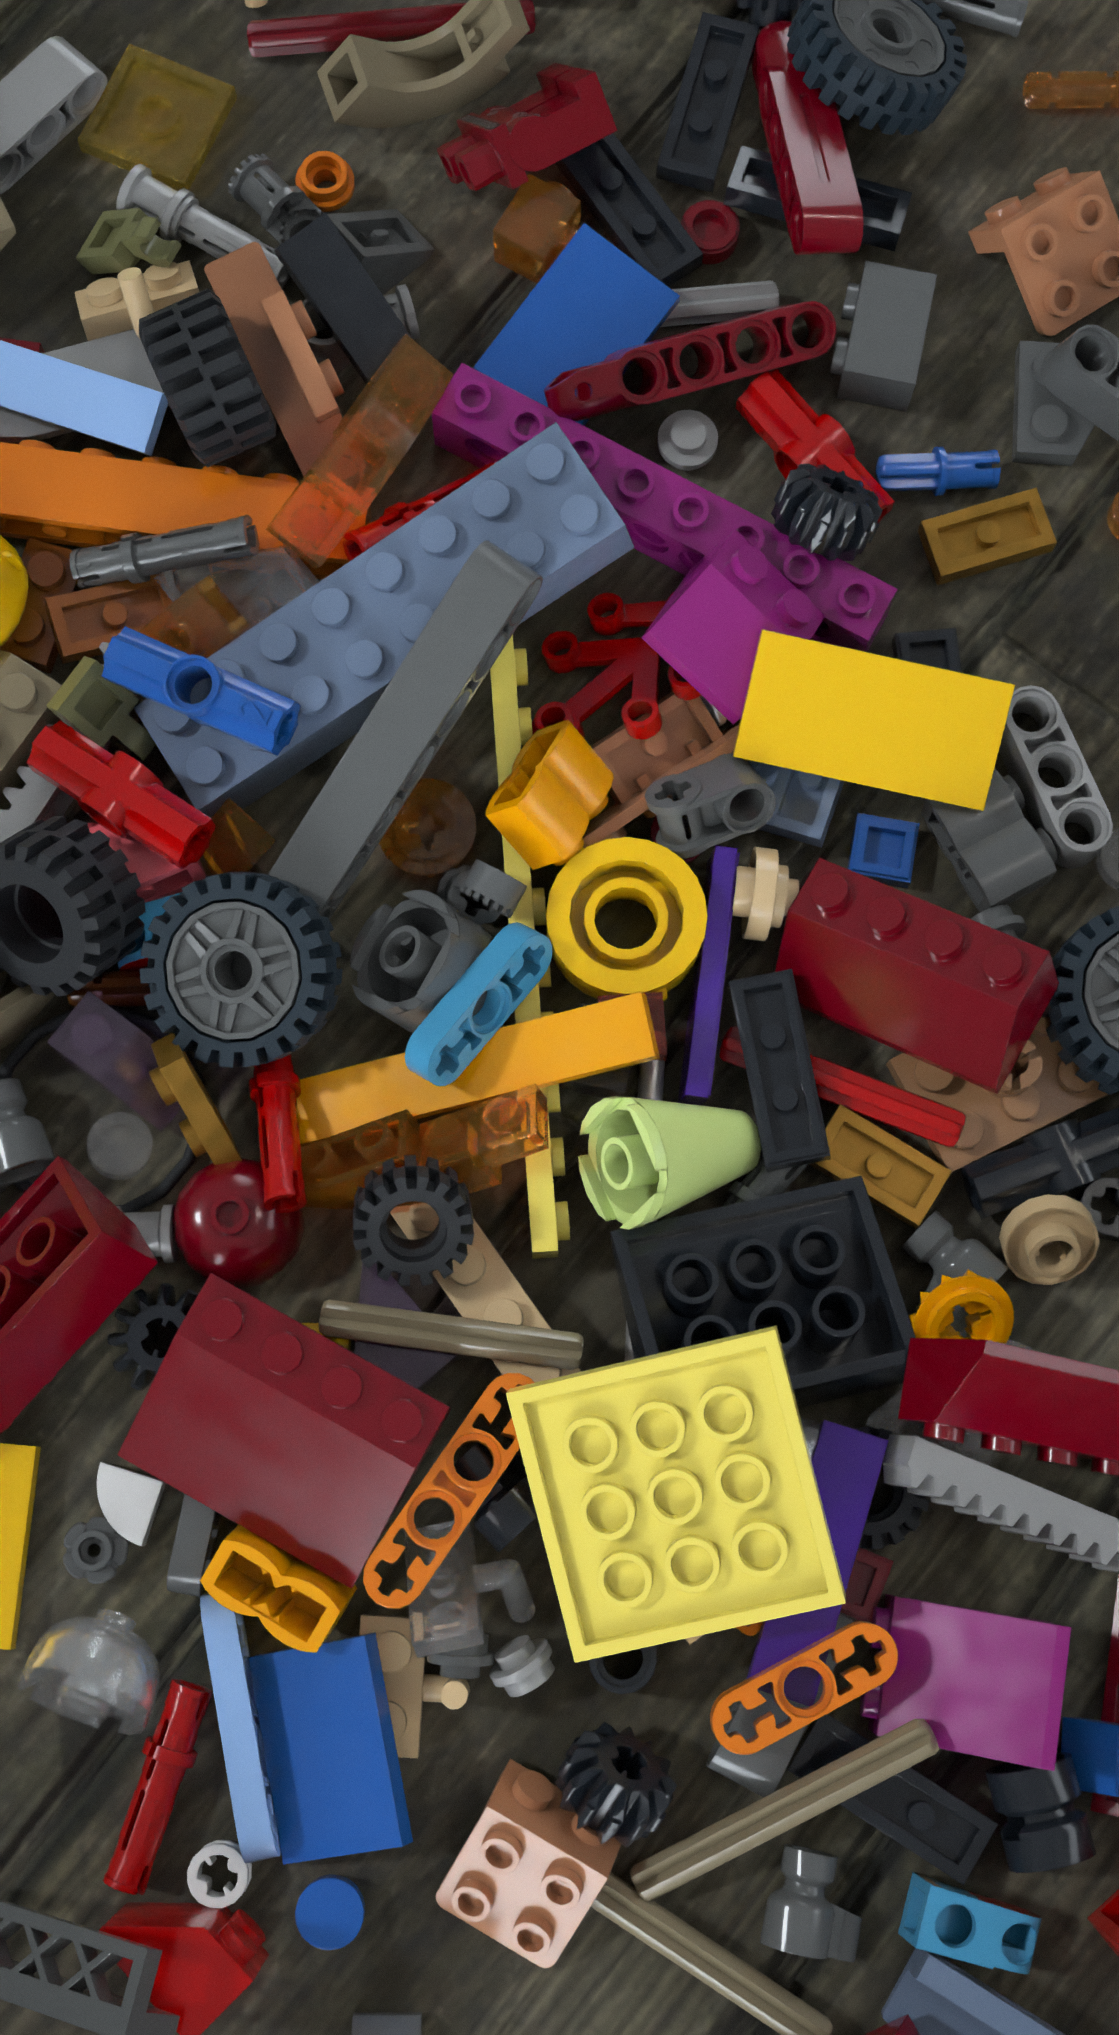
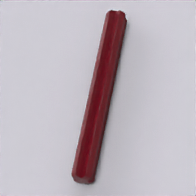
M519 0L530 28L525 35L532 34L536 26L533 1ZM466 3L250 21L247 25L248 47L251 55L258 58L336 51L350 34L385 42L410 40L441 27L452 19Z

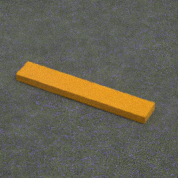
M642 992L499 1028L461 1075L446 1086H436L411 1072L405 1063V1052L300 1079L301 1095L296 1098V1109L301 1148L660 1059L647 996Z

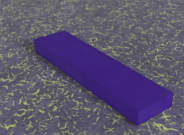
M715 845L707 861L703 893L705 895L708 917L704 941L694 965L678 1103L702 1105L711 1096L733 914L736 869L740 853L737 852L738 848Z
M821 1420L811 1455V1462L846 1593L889 1440L827 1420ZM842 1604L763 1621L747 1679L833 1633ZM829 1650L819 1655V1659L826 1663ZM806 1666L792 1670L784 1682L786 1699L809 1707L814 1705L821 1681L819 1673L815 1669ZM770 1682L758 1688L760 1691L772 1694Z

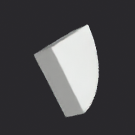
M100 1462L97 1474V1495L104 1516L113 1529L126 1540L139 1546H145L166 1483L150 1476Z

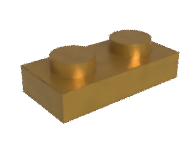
M1037 487L923 520L918 528V534L937 586L1052 552L1057 543Z
M171 1033L150 1044L158 1067L149 1071L150 1077L166 1106L178 1101L187 1116V1119L178 1124L194 1155L198 1157L207 1152L214 1165L237 1160L242 1161L231 1132L185 1051L181 1050L179 1044L174 1045L172 1043L176 1037L175 1034Z
M840 1104L825 1127L831 1160L810 1163L809 1165L836 1181L862 1175L870 1202L913 1228H918L952 1171Z

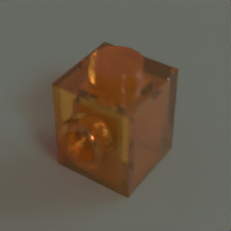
M529 173L527 175L529 181L520 186L493 229L494 261L538 283L580 229L581 200L577 199L564 185L555 181L545 182Z
M209 575L183 593L138 632L187 654L208 658L248 627L249 623Z

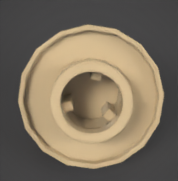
M754 846L749 866H737L732 916L742 917L741 934L743 939L766 941L770 927H781L783 917L787 916L790 906L799 893V880L789 878V868L787 865H779L777 849Z
M1046 1194L1023 1202L1014 1208L1004 1220L999 1236L1002 1252L1009 1269L1020 1279L1032 1284L1053 1285L1068 1281L1085 1271L1096 1257L1100 1243L1091 1213L1081 1202L1066 1195Z

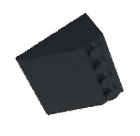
M862 1175L655 1221L639 1228L611 1231L610 1240L634 1359L777 1325L798 1408L890 1387L904 1382L910 1338L916 1337Z

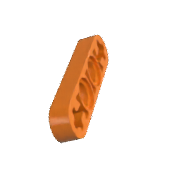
M506 1373L496 1377L487 1386L372 1552L364 1568L363 1583L368 1596L376 1604L387 1609H400L410 1605L430 1581L520 1449L512 1418L500 1434L513 1439V1443L507 1450L502 1447L492 1434L473 1428L472 1425L478 1417H482L490 1427L501 1408V1404L494 1399L495 1394L499 1391L506 1394L510 1388L535 1383L531 1378L520 1373ZM468 1442H478L485 1445L493 1457V1468L490 1474L479 1481H468L462 1478L454 1467L456 1450ZM429 1499H440L446 1502L454 1514V1525L451 1531L439 1539H429L422 1536L414 1523V1513L417 1507ZM403 1530L416 1546L435 1552V1557L426 1566L417 1555L406 1574L408 1579L413 1582L412 1588L407 1593L400 1589H395L388 1597L378 1590L382 1577L375 1569L381 1561L390 1565L397 1562L406 1547L393 1543V1540L398 1532Z

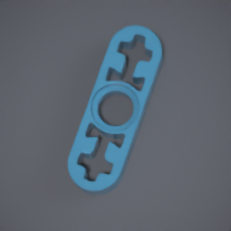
M515 922L505 926L413 1032L405 1050L407 1068L436 1086H446L455 1081L545 975L552 959L550 939L522 923ZM487 991L483 1007L472 1017L478 999Z

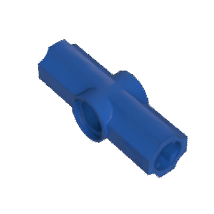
M126 626L117 636L112 637L103 656L104 669L102 677L105 680L184 714L198 725L211 726L276 756L279 755L285 746L289 745L298 726V714L301 707L298 702L221 669L204 656L187 654ZM211 678L212 688L207 698L200 703L191 704L190 695L195 684L202 679Z

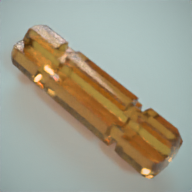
M1058 71V78H1051V72H1029L1026 74L1023 83V104L1028 109H1046L1049 106V102H1055L1056 108H1104V102H1110L1111 108H1119V71H1114L1113 77H1107V71Z

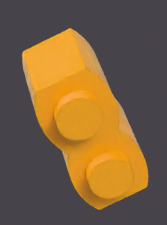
M567 719L536 731L526 742L513 763L512 773L502 782L489 801L486 817L532 870L550 864L555 866L563 865L580 852L584 845L582 837L587 830L589 820L596 817L606 807L608 803L607 794L612 786L614 774Z
M240 1525L222 1541L200 1580L209 1595L225 1608L246 1616H258L264 1627L276 1639L294 1649L317 1653L331 1634L357 1590L356 1585L352 1589Z

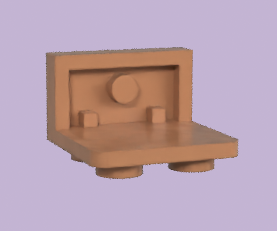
M1067 167L1052 171L1033 183L1036 192L1021 201L1018 196L995 204L985 211L987 221L968 231L977 254L1005 253L1035 329L1042 336L1056 335L1119 297V219L1100 170L1069 174Z
M510 1759L501 1773L479 1820L443 1879L436 1893V1901L444 1910L537 1966L550 1968L560 1957L606 1883L621 1844L613 1837L601 1845L595 1830L589 1826L577 1829L578 1815L559 1807L563 1796L562 1791L541 1773L529 1770Z

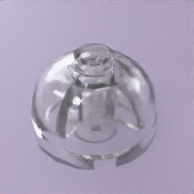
M99 1609L95 1618L86 1616L71 1617L55 1623L41 1635L27 1659L16 1686L21 1691L35 1685L31 1700L71 1720L99 1728L102 1721L101 1718L110 1717L122 1720L117 1733L128 1735L142 1734L147 1726L157 1698L160 1685L159 1664L147 1641L133 1633L136 1625L134 1620L113 1610Z

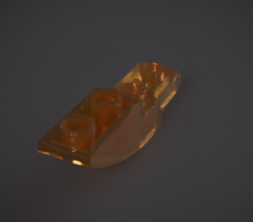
M407 334L403 335L334 429L332 439L267 526L266 530L313 568L321 567L355 519L366 512L430 417L454 374Z
M535 1083L419 1124L406 1109L302 1146V1172L307 1203L304 1207L353 1209L354 1196L358 1186L363 1189L365 1188V1176L372 1169L378 1175H381L382 1162L392 1158L396 1168L405 1166L404 1155H416L417 1166L424 1167L427 1157L439 1160V1171L444 1172L450 1166L457 1172L458 1184L464 1182L469 1194L502 1184L503 1164L549 1149L547 1098ZM410 1201V1202L401 1203V1204L397 1205L396 1207H398V1206H406V1205H413V1204H420V1203H424V1202Z

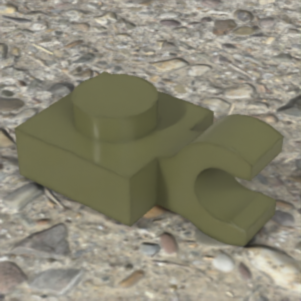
M140 208L103 211L76 259L91 274L118 273L124 269L134 267L140 259H144L152 265L165 268L171 265L182 245L177 240L166 241L158 237L156 232L161 225L160 221L157 218L148 217Z
M84 656L46 707L68 726L87 736L102 748L109 740L120 751L128 755L132 752L138 759L144 761L156 743L149 732L128 715L140 699L130 690L105 680L102 677L104 667L97 660Z

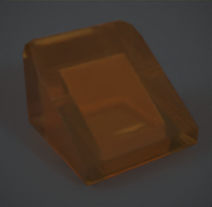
M228 798L211 817L216 828L212 833L210 846L203 856L212 875L228 872H248L276 840L235 802Z

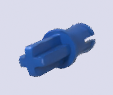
M943 446L934 447L932 453L885 454L877 460L876 481L885 491L932 490L935 496L944 495L946 489H996L1000 481L1001 468H992V464H998L1000 457L996 449L978 452L946 453Z

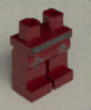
M554 63L536 73L541 86V90L510 107L496 105L487 108L480 115L471 112L456 120L462 135L437 148L438 155L449 180L455 184L464 181L467 187L473 191H477L492 182L515 189L529 181L525 170L535 172L545 169L618 131L596 72Z

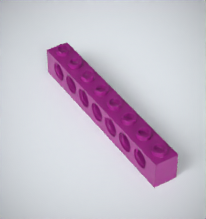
M461 363L431 412L435 445L479 468L490 462H498L557 422L625 523L634 545L633 549L685 576L691 567L736 529L754 547L758 548L765 555L766 559L798 590L806 594L811 602L825 615L810 640L867 652L889 613L898 590L897 588L839 558H836L834 561H828L817 553L809 555L807 549L800 545L791 544L789 536L779 533L774 524L572 419L559 417L545 405L464 363Z

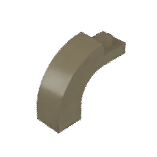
M469 0L447 23L428 34L414 39L385 42L350 34L321 66L317 74L335 123L362 128L407 126L450 113L472 102L497 85L510 73L505 55L525 36L530 28L519 0Z

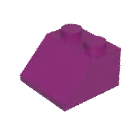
M735 529L691 567L641 638L725 718L734 724L742 716L761 629L811 639L825 615L811 602L806 594L798 590L776 569L758 548L754 547Z

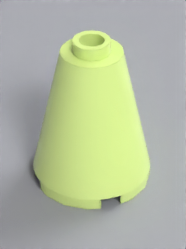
M614 1096L604 1098L590 1107L582 1121L580 1135L589 1134L588 1154L580 1155L578 1159L579 1171L586 1195L598 1215L605 1221L616 1219L623 1224L620 1228L629 1230L643 1227L751 1172L758 1164L762 1146L757 1125L747 1113L741 1110Z

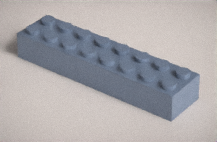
M557 422L207 658L217 667L290 698L301 705L298 714V726L289 745L285 746L278 756L211 726L198 725L186 715L148 698L134 707L196 809L220 825L358 733L465 562L482 542L489 540L543 577L541 588L520 624L634 548L625 523ZM211 678L202 679L195 684L190 695L191 704L200 703L207 698L212 688Z

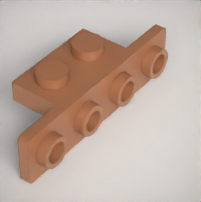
M251 242L206 264L204 268L206 276L225 308L260 388L306 483L324 486L328 482H342L362 472L365 469V464L335 401V397L345 393L329 358L317 363L307 342L308 339L317 336L311 319L301 300L291 305L289 304L261 245L258 242Z
M672 691L658 701L663 723L660 731L655 736L643 740L635 739L627 733L623 724L591 746L592 749L614 774L609 793L616 804L589 821L587 830L582 837L584 840L583 848L606 839L625 837L627 832L623 826L644 813L647 819L656 816V814L648 809L645 793L647 788L654 781L662 777L679 774L707 763L720 755L732 753L740 720L721 732L700 697L693 700H683L676 697ZM641 714L633 721H644L650 717V714ZM669 794V795L667 796V798L669 797L670 799L673 800L672 795Z

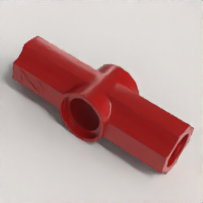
M777 369L772 372L765 371L753 380L745 392L737 399L736 409L774 451L776 465L785 480L790 471L797 469L799 464H811L815 467L825 464L831 470L837 472L844 470L846 476L854 480H861L864 484L863 488L876 494L879 498L878 504L883 510L877 522L878 524L892 510L895 501L856 459L853 442L842 425L828 414L818 416Z
M60 720L55 725L45 726L32 742V750L26 762L31 770L76 799L79 806L92 819L121 838H125L129 834L146 845L151 851H155L182 870L191 863H197L210 846V839L216 828L212 818L165 789L163 783L152 771L130 755L121 751H117L113 755L87 736L80 734L73 727Z

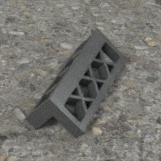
M0 1899V1918H3L0 1922L1 2000L101 2035L176 2034L180 2016L148 2005L163 1950ZM24 1926L32 1953L21 1962L11 1959L6 1940ZM73 1941L82 1969L69 1979L60 1976L54 1956ZM97 1949L102 1950L103 1952H101L98 1955ZM123 1957L133 1960L124 1997L110 1992L105 1972Z

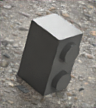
M866 261L860 284L848 282L841 319L852 321L849 338L837 336L830 373L841 375L836 398L907 412L916 385L937 278L936 274Z

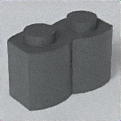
M996 768L993 771L984 811L926 799L921 811L930 832L944 855L953 865L960 882L979 912L998 905H1008L1049 883L1057 871L1053 862L1058 860V854L1051 838L1040 827L1034 830L1024 818L1021 809L1025 808V799L1019 786L1011 776L1006 775L1002 777Z

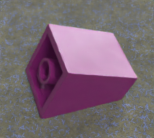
M886 1594L884 1608L874 1607L871 1623L882 1627L892 1636L898 1651V1661L894 1673L886 1682L860 1697V1716L869 1718L868 1730L881 1737L913 1719H924L931 1727L940 1749L1055 1771L1071 1627L1044 1620ZM879 1641L869 1643L870 1648H876L878 1652L882 1650Z

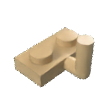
M190 260L181 263L172 262L169 267L165 268L152 265L144 273L136 267L122 270L117 275V278L108 277L92 282L86 289L76 291L75 297L88 341L134 329L137 337L140 339V318L198 293L199 289Z
M362 1614L359 1635L376 1633L398 1757L418 1759L423 1701L439 1702L449 1709H459L468 1699L470 1693L469 1683L466 1679L425 1674L429 1618Z

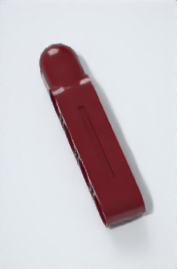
M780 20L771 22L760 31L756 38L752 59V73L759 98L761 119L793 251L796 255L856 253L860 249L863 237V210L836 103L833 102L829 106L825 105L818 99L822 90L820 88L810 90L802 81L806 72L795 70L792 64L794 54L788 53L787 47L790 39L787 34L792 21Z
M816 301L782 305L617 350L609 354L604 361L560 373L544 389L547 406L559 417L581 421L812 359L826 353L832 346L836 336V321L832 312L824 304ZM798 315L804 319L808 327V336L802 347L795 342L792 335V325ZM742 330L746 331L753 341V352L747 362H744L739 357L736 350V341ZM686 345L690 346L698 357V367L691 378L687 377L680 367L679 358L681 351ZM630 360L640 367L643 380L641 387L634 394L626 389L622 377L624 367Z

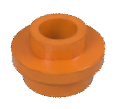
M330 151L314 152L305 158L296 173V186L322 212H331L342 208L353 196L355 179L352 168L336 153ZM323 181L335 183L334 186L329 188L316 187Z

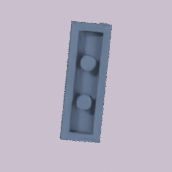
M915 1948L881 2010V2015L887 2023L908 2014L920 2035H1066L943 1956Z

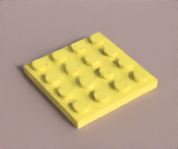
M777 1325L514 1387L507 1391L506 1396L575 1663L846 1603V1594Z

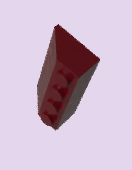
M822 858L818 859L788 910L775 972L792 969L801 1008L995 1094L999 1093L1059 985L1050 951Z
M60 1156L54 1159L0 1219V1434L9 1428L19 1413L46 1384L53 1380L63 1365L89 1337L97 1332L108 1316L133 1289L141 1284L145 1276L158 1263L137 1226L75 1167Z
M910 1338L898 1419L924 1424L923 1437L964 1444L965 1433L981 1436L980 1449L1021 1456L1022 1445L1037 1448L1036 1461L1076 1467L1077 1459L1081 1457L1092 1460L1090 1472L1119 1477V1370L990 1340Z

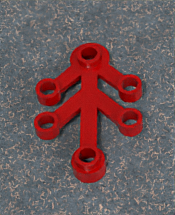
M602 593L595 596L589 602L587 613L592 627L597 633L613 635L624 627H649L669 598L666 601L623 604L622 599L617 594ZM607 611H615L608 617H600ZM556 631L545 638L542 643V653L548 668L555 673H568L577 667L610 666L565 704L550 702L539 708L532 721V734L540 729L568 719L585 739L582 722L632 680V698L624 704L621 711L627 733L635 739L643 740L655 736L660 731L663 723L658 707L661 656L641 637L578 642L573 633ZM570 649L563 655H555L559 650ZM669 667L668 678L676 697L683 700H693L701 696L691 684L681 682L680 680L683 677L673 667ZM641 714H650V717L644 721H633Z

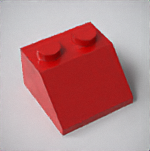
M127 1902L99 1929V1931L163 1950L149 2001L155 2008L180 2016L176 2030L179 2035H201L254 1981L269 1956V1953L262 1946L266 1941L264 1932L242 1909H238L233 1914L227 1907L209 1908L200 1903ZM123 1957L116 1964L129 1978L133 1960Z

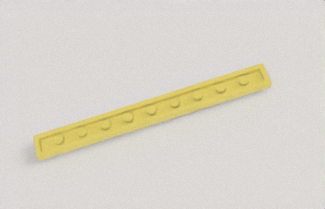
M513 634L490 669L498 787L512 773L513 763L521 750V745H525L533 735L531 708H518L517 686L528 685L526 648L514 649ZM502 835L505 874L527 886L511 918H508V925L518 922L535 930L534 926L546 925L544 887L532 888L530 866ZM550 965L542 979L515 1009V1024L553 1014V1011L541 1012L539 988L551 987ZM559 1084L520 1093L532 1259L558 1257V1241L570 1240L568 1202H555L553 1177L565 1176L563 1137L550 1138L548 1113L561 1112Z

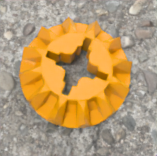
M967 1269L963 1276L956 1278L942 1275L941 1284L930 1293L920 1291L921 1304L916 1313L908 1315L916 1338L983 1339L1006 1344L1014 1324V1309L1007 1292L992 1277L979 1276ZM957 1305L963 1307L969 1314L965 1317L967 1325L964 1328L967 1335L965 1338L951 1326V1323L954 1322L952 1312L955 1311L954 1307Z

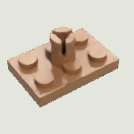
M1041 1016L998 1094L905 1053L887 1062L886 1065L899 1088L960 1110L966 1115L964 1128L954 1147L948 1148L927 1140L938 1163L951 1170V1174L974 1160L986 1157L1110 1095L1097 1090L1099 1082L1094 1079L1085 1083L1075 1074L1079 1067L1073 1061L1067 1065L1064 1064L1058 1056V1053L1063 1049L1059 1041L1051 1043L1046 1029L1051 1025L1050 1017L1043 1018Z

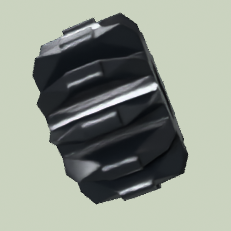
M799 464L797 469L790 471L786 481H782L774 498L776 503L771 515L775 519L774 527L778 532L789 536L791 544L800 545L807 549L809 555L817 553L828 561H834L836 558L843 561H853L857 554H862L867 543H871L879 527L877 522L883 510L878 504L879 498L876 494L863 488L864 484L861 480H854L846 476L844 470L837 472L831 470L825 464L818 465L817 467L811 464Z
M162 1283L158 1290L157 1305H155L152 1297L146 1291L140 1289L134 1293V1300L141 1312L135 1315L129 1310L117 1309L115 1317L130 1326L128 1333L115 1332L109 1334L108 1344L120 1348L128 1347L129 1351L117 1357L113 1362V1366L118 1372L129 1371L138 1366L132 1376L131 1387L142 1391L156 1376L166 1355L165 1352L157 1349L153 1352L151 1345L159 1340V1334L156 1329L161 1325L173 1331L176 1328L179 1329L198 1293L188 1289L176 1303L174 1286L169 1283Z
M604 1722L598 1729L592 1732L585 1730L580 1737L573 1741L566 1752V1758L558 1769V1777L555 1784L562 1791L563 1795L559 1807L578 1815L577 1829L589 1826L596 1831L601 1845L610 1838L615 1837L620 1844L628 1848L635 1840H639L640 1837L647 1838L651 1832H655L666 1817L665 1811L673 1800V1793L677 1785L668 1776L671 1761L655 1756L652 1752L654 1740L643 1743L635 1738L630 1725L618 1733L611 1725Z

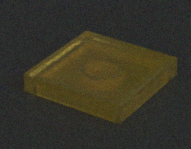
M129 43L78 138L80 149L84 153L128 171L135 165L142 164L151 169L153 178L174 190L179 191L183 188L189 190L237 100L235 86Z

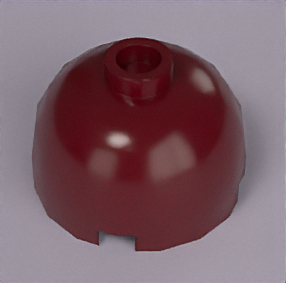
M241 1157L242 1161L237 1160L219 1165L211 1163L193 1174L178 1195L173 1214L176 1245L192 1269L206 1279L212 1273L238 1288H245L264 1284L274 1278L273 1275L282 1271L288 1262L292 1261L299 1251L305 1225L302 1208L289 1213H276L275 1201V1208L271 1211L266 1210L263 1201L264 1182L261 1162Z

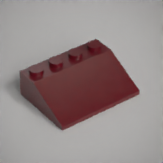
M210 1273L176 1332L118 1456L352 1589L452 1408L233 1284Z

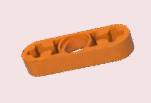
M866 1621L847 1624L721 1693L714 1701L710 1712L712 1731L719 1743L730 1752L740 1755L756 1753L886 1682L892 1676L897 1666L898 1651L892 1636L878 1625ZM861 1635L868 1643L879 1641L882 1650L874 1656L877 1668L870 1673L860 1665L846 1669L840 1675L849 1685L837 1692L835 1677L830 1668L819 1659V1655L831 1649L832 1660L838 1663L855 1652L851 1640L856 1636ZM802 1666L815 1669L823 1682V1692L820 1699L814 1705L806 1708L793 1706L788 1702L784 1694V1682L787 1675L795 1668ZM770 1682L773 1699L778 1707L788 1715V1719L776 1725L774 1714L769 1711L755 1719L753 1728L756 1734L751 1738L744 1739L738 1731L727 1734L723 1725L732 1719L728 1707L734 1702L740 1701L749 1710L765 1703L766 1699L758 1692V1688Z

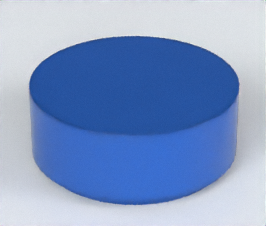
M335 1874L318 1877L306 1886L298 1899L295 1910L297 1928L301 1936L310 1945L318 1949L336 1950L349 1944L361 1929L365 1918V1901L360 1889L350 1879Z

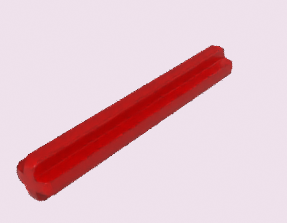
M731 1026L723 1038L719 1057L726 1063L746 1070L738 1026ZM810 1054L818 1097L838 1106L841 1104L851 1111L948 1148L954 1147L958 1142L966 1120V1115L962 1111Z

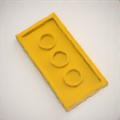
M761 629L733 757L984 811L1015 685Z

